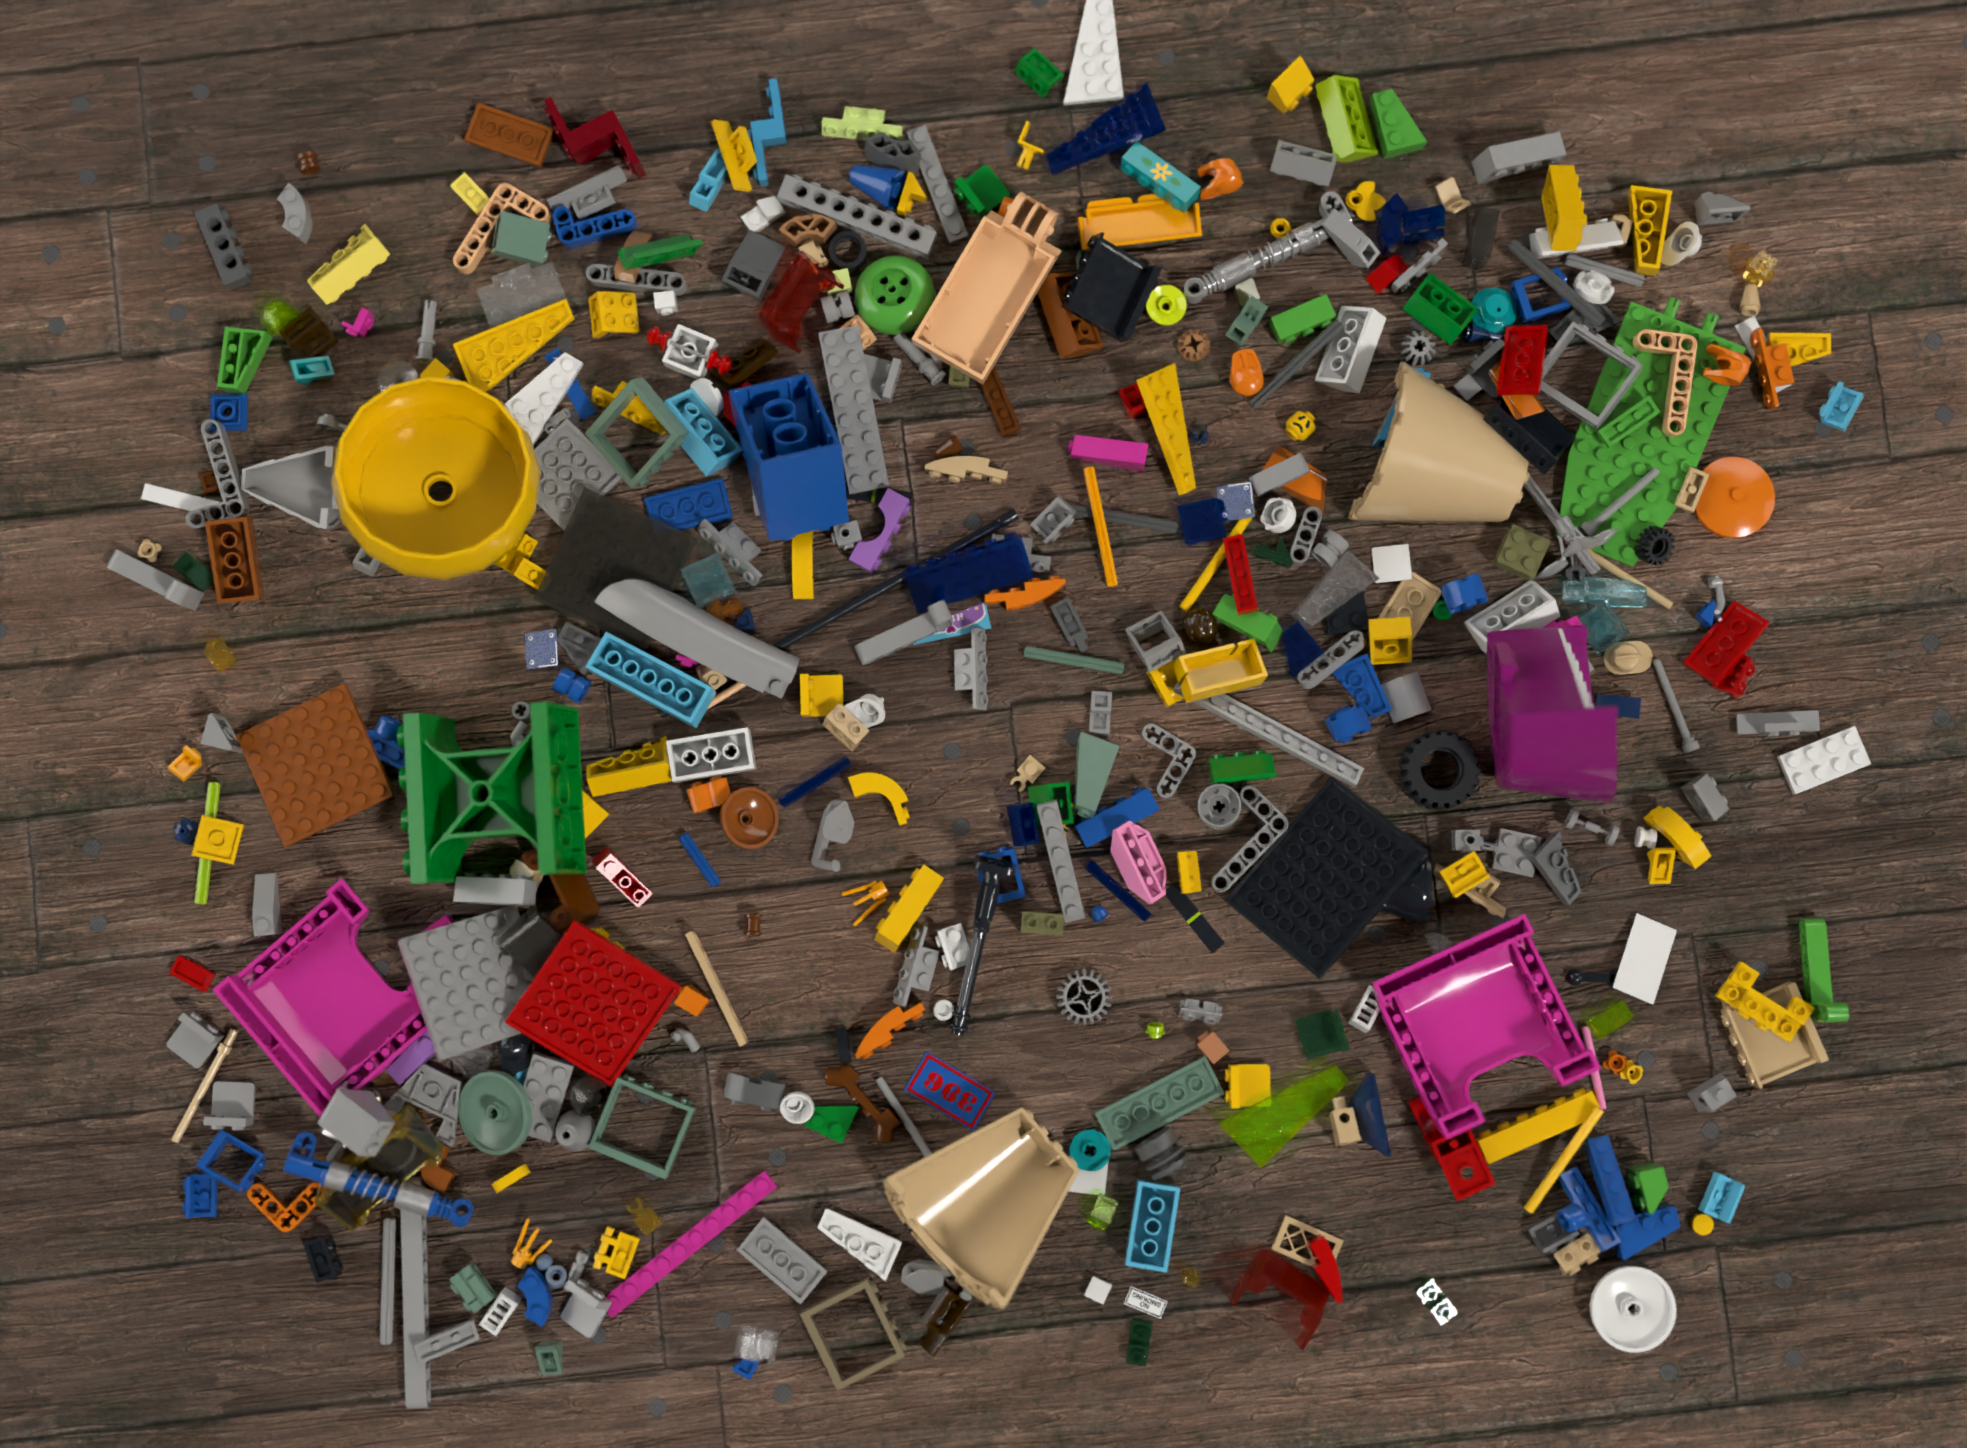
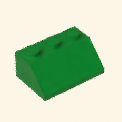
M1431 272L1402 308L1449 345L1455 341L1478 311L1476 306Z
M1266 750L1253 751L1254 755L1248 756L1245 755V752L1233 753V757L1225 758V754L1212 755L1213 759L1208 760L1210 785L1273 779L1276 777V770L1272 754H1266Z

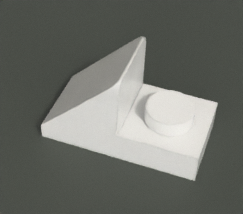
M771 196L757 200V206L741 216V219L749 230L757 233L786 214V211L776 197Z

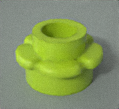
M1151 1022L1147 1024L1145 1033L1149 1034L1150 1038L1158 1039L1166 1031L1163 1023Z

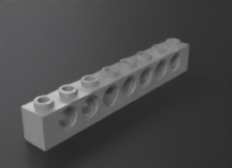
M794 174L792 176L785 175L777 195L778 201L781 204L810 215L826 216L834 220L836 225L927 260L937 239V232L928 225H917L910 218H899L894 212L888 210L883 212L878 210V207L873 204H862L855 197H844L834 189H829L828 191L823 189L820 184L805 182L803 178ZM801 190L807 192L804 197H798L797 193ZM818 198L826 199L823 204L815 203ZM837 205L844 206V209L840 212L834 210ZM856 212L863 213V216L859 219H856L853 217V214ZM875 219H880L882 221V223L879 226H874L871 224L872 221ZM894 226H898L901 228V230L898 233H892L890 231V229ZM916 233L920 237L917 240H911L909 236Z

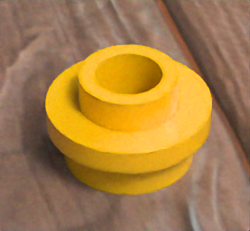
M1284 218L1275 219L1270 226L1271 234L1279 239L1285 237V234H1289L1291 230L1290 223ZM1282 226L1284 231L1279 232L1277 227Z

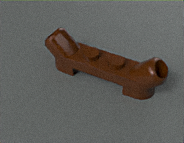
M850 1063L843 1064L839 1068L828 1067L825 1071V1084L827 1086L846 1087L850 1091L847 1093L855 1103L857 1101L863 1106L861 1110L868 1118L873 1117L876 1120L875 1140L878 1143H891L894 1140V1129L901 1124L899 1118L889 1107L881 1112L855 1082L861 1075Z

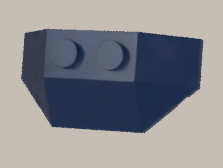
M1369 1072L1352 1095V1103H1349V1107H1353L1361 1140L1386 1157H1392L1375 1073Z

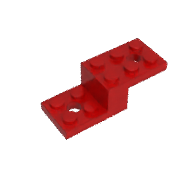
M1417 1096L1407 1101L1433 1159L1438 1161L1456 1201H1460L1496 1184L1471 1129L1445 1139L1427 1112L1420 1097ZM1470 1167L1472 1169V1176L1467 1179L1463 1178L1461 1174L1463 1168Z

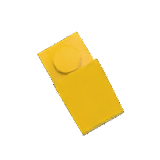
M908 172L897 208L898 216L906 218L907 212H911L913 200L927 203L924 192L911 172Z
M519 556L510 571V574L542 593L545 592L554 575L522 556Z
M1653 848L1647 852L1650 861L1649 884L1671 883L1676 853L1675 848Z

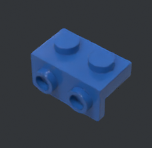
M191 1174L186 1176L183 1183V1190L186 1192V1200L183 1203L185 1218L217 1216L218 1180L208 1174Z

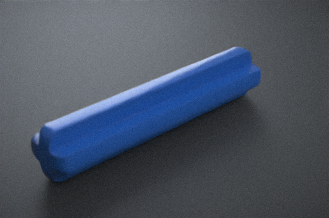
M685 833L680 836V843L711 887L717 886L721 880L690 835Z

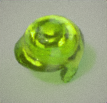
M271 301L261 310V324L269 334L281 335L279 330L286 326L290 319L296 317L299 311L284 301Z

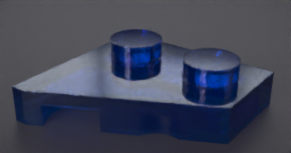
M1299 621L1282 633L1292 677L1324 653Z

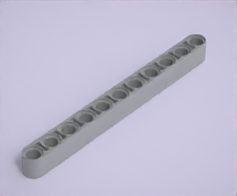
M422 1176L401 1178L400 1186L404 1181L426 1188ZM400 1209L405 1403L407 1409L429 1408L431 1403L430 1360L419 1365L412 1343L429 1337L426 1217Z

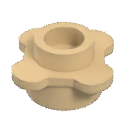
M144 539L137 554L140 558L145 557L149 562H155L158 552L162 550V546L158 543H152L150 539Z

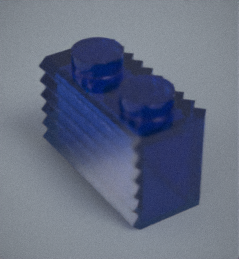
M1032 802L1007 806L1014 847L1040 842L1037 824L1035 823L1037 821L1034 815L1035 811H1033L1034 804Z

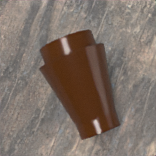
M949 435L932 453L936 460L948 458L959 454L963 446L956 435L952 437Z

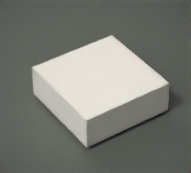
M1093 1275L1084 1296L1104 1304L1112 1284Z

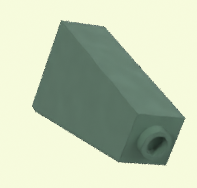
M1084 732L1080 733L1077 740L1073 811L1077 812L1081 817L1093 818L1120 746Z

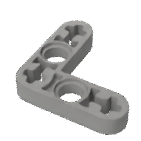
M1148 724L1142 729V738L1173 757L1156 787L1158 796L1168 799L1175 793L1194 761L1196 751L1191 745L1159 726ZM1154 728V733L1160 736V733L1164 734L1159 741V745L1155 743L1157 738L1153 736L1150 739L1147 738L1148 733L1145 732L1146 729ZM1164 739H1173L1174 747L1172 749L1164 748ZM1189 749V754L1192 757L1185 759L1184 763L1187 764L1185 768L1181 763L1175 762L1176 758L1179 761L1182 759L1183 754L1181 750ZM1173 766L1181 768L1182 774L1180 777L1175 778L1170 774V769ZM1167 776L1170 780L1176 781L1177 783L1176 785L1171 783V785L1169 786V790H1171V793H1166L1165 795H1163L1160 786H1165L1167 784V782L1169 781L1165 780V777Z

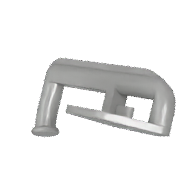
M833 800L823 812L811 858V863L816 868L834 872L840 870L838 860L827 861L825 856L829 840L845 844L851 839L854 819L846 801Z
M919 1259L909 1262L903 1267L901 1282L919 1294L938 1295L943 1289L944 1276H955L951 1274L949 1269L944 1271L935 1261ZM963 1288V1291L960 1292V1297L967 1301L971 1300V1293Z

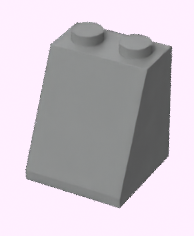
M337 1089L318 1124L358 1156H376L395 1125V1121L371 1091Z

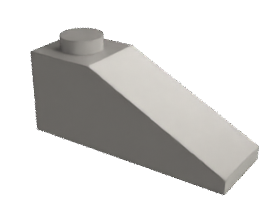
M277 873L255 875L252 912L254 937L282 934Z

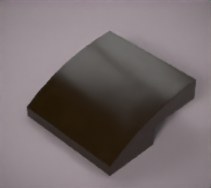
M311 306L279 330V333L300 359L319 357L339 342Z

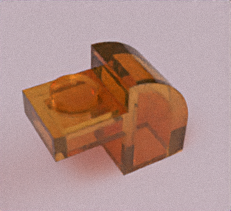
M717 599L708 605L705 612L727 623V616L742 613L745 609L741 601L730 600L725 602V606H722L721 600Z

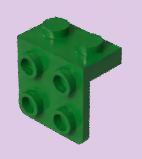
M988 165L982 166L965 180L959 177L954 181L955 194L959 199H963L966 202L969 212L972 215L975 214L979 220L1000 205L1005 196H1010L1009 191Z

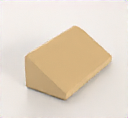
M1690 467L1674 505L1688 513H1694L1710 474Z

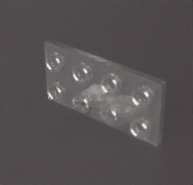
M552 262L533 268L530 263L492 276V284L477 289L490 327L566 299Z

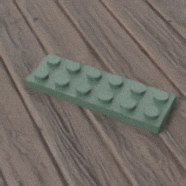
M1203 1056L1095 1112V1115L1113 1151L1225 1093L1206 1056Z

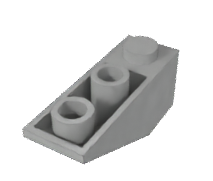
M1332 209L1321 223L1352 266L1369 268L1380 254L1370 238L1336 209Z

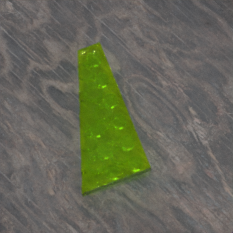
M1332 1065L1218 1122V1124L1260 1168H1263L1350 1080L1336 1065Z

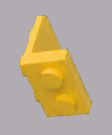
M1228 1064V1069H1225V1082H1228V1091H1225V1101L1229 1103V1107L1269 1106L1271 1103L1270 1066L1267 1064Z

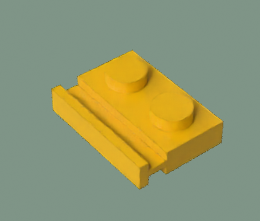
M1475 851L1438 872L1453 898L1460 896L1490 877Z

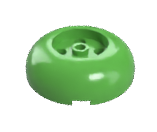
M887 256L871 263L860 275L855 287V305L859 316L871 329L889 335L903 334L915 329L914 327L922 322L935 300V288L929 273L917 261L904 256ZM883 280H888L887 284H881ZM908 281V284L905 286H902L900 284V282L904 283ZM879 297H885L886 301L879 303ZM903 298L906 299V300H905L904 302H902L901 304H898V303H900V302L902 301Z

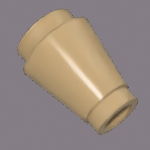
M1749 284L1745 286L1740 310L1744 316H1755L1761 309L1757 285Z

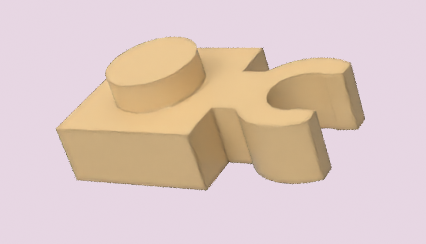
M1029 755L1017 769V772L1021 775L1014 777L1010 784L1013 785L1016 781L1021 782L1022 786L1018 791L1022 792L1026 786L1025 782L1028 780L1032 784L1045 770V767Z

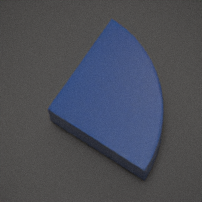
M757 1358L742 1359L735 1364L732 1371L750 1380L761 1360Z

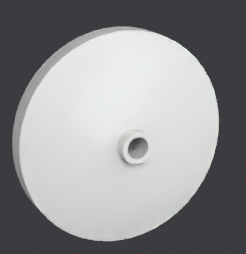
M1623 1266L1608 1272L1599 1280L1591 1296L1590 1315L1596 1331L1607 1343L1625 1352L1638 1353L1657 1347L1668 1337L1676 1319V1302L1670 1287L1659 1275L1643 1267ZM1631 1304H1632V1305H1633L1632 1309H1631V1310H1628V1307L1631 1306Z

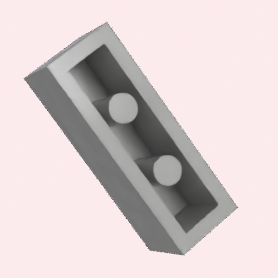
M1278 140L1270 171L1278 175L1292 176L1297 180H1307L1317 185L1329 186L1337 155Z

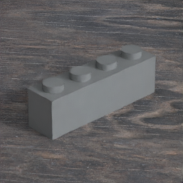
M465 873L464 877H456L454 902L535 906L537 881L529 880V876L517 875L516 879H512V875L499 874V878H494L495 875L482 874V877H477V874Z

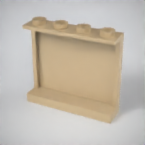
M1786 982L1761 993L1784 1009L1793 996L1803 1000L1796 982ZM1731 1006L1720 1010L1722 1013V1023L1725 1027H1728L1730 1032L1729 1039L1738 1050V1060L1747 1071L1746 1079L1755 1088H1763V1084L1816 1062L1823 1063L1829 1060L1810 1016L1804 1026L1801 1025L1792 1041L1788 1043L1768 1030L1763 1032L1754 1026L1756 1022L1748 1019L1746 1021L1736 1014L1738 1011Z

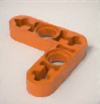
M314 1182L289 1206L264 1183L253 1184L247 1191V1196L279 1230L289 1232L296 1228L326 1197L328 1189L321 1186L320 1182ZM313 1187H320L321 1190L319 1191V1193L321 1195H316L312 1199H309L308 1197L311 1196L315 1191ZM261 1188L262 1191L260 1192V1194L264 1198L268 1196L270 1198L264 1201V1203L262 1204L261 1201H263L264 1199L261 1196L255 1197L254 1194L256 1193V1191L254 1189L257 1190ZM271 1201L278 1205V1210L275 1213H271L268 1210V1204ZM299 1201L306 1202V1212L298 1211L297 1204ZM293 1214L296 1215V1217H294L289 1222L291 1226H284L285 1220L283 1218L287 1219L291 1217Z

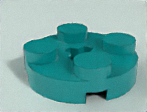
M1085 1129L1078 1132L1072 1138L1069 1152L1070 1156L1077 1162L1079 1169L1090 1172L1098 1171L1108 1163L1111 1146L1103 1133L1095 1129ZM1087 1145L1090 1147L1094 1145L1096 1147L1093 1156L1084 1153Z

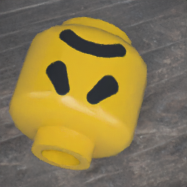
M1297 411L1286 421L1285 431L1294 441H1304L1315 431V418L1308 411L1306 413Z

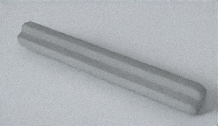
M1571 253L1565 259V265L1588 272L1590 270L1600 272L1606 277L1636 286H1641L1644 282L1645 276L1633 271Z

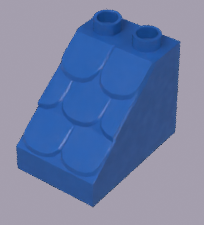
M804 373L729 390L731 410L754 491L760 519L769 541L777 539L790 540L798 534L815 530L828 531L833 529V526L848 523L849 516L841 443L809 374Z

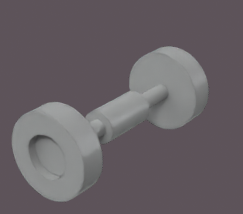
M1572 808L1569 811L1564 827L1572 829L1575 823H1578L1587 830L1605 834V844L1612 846L1615 843L1620 827L1611 825L1609 830L1606 831L1597 824L1587 820L1586 822L1579 820V810Z

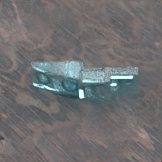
M1584 577V581H1563L1562 603H1604V607H1647V587L1617 579Z

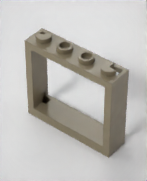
M869 1277L802 1310L800 1313L837 1391L906 1355L905 1350L907 1347L902 1337H898L896 1333L898 1327L894 1319H889L886 1313L889 1311L884 1299L880 1300L877 1294L879 1288L875 1281H871ZM865 1288L896 1352L843 1378L813 1315Z

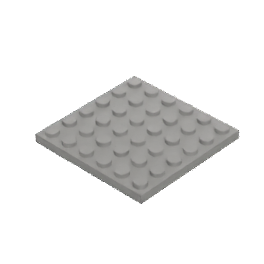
M511 905L398 941L438 1061L521 1034V1032L504 1022L539 969L517 906Z

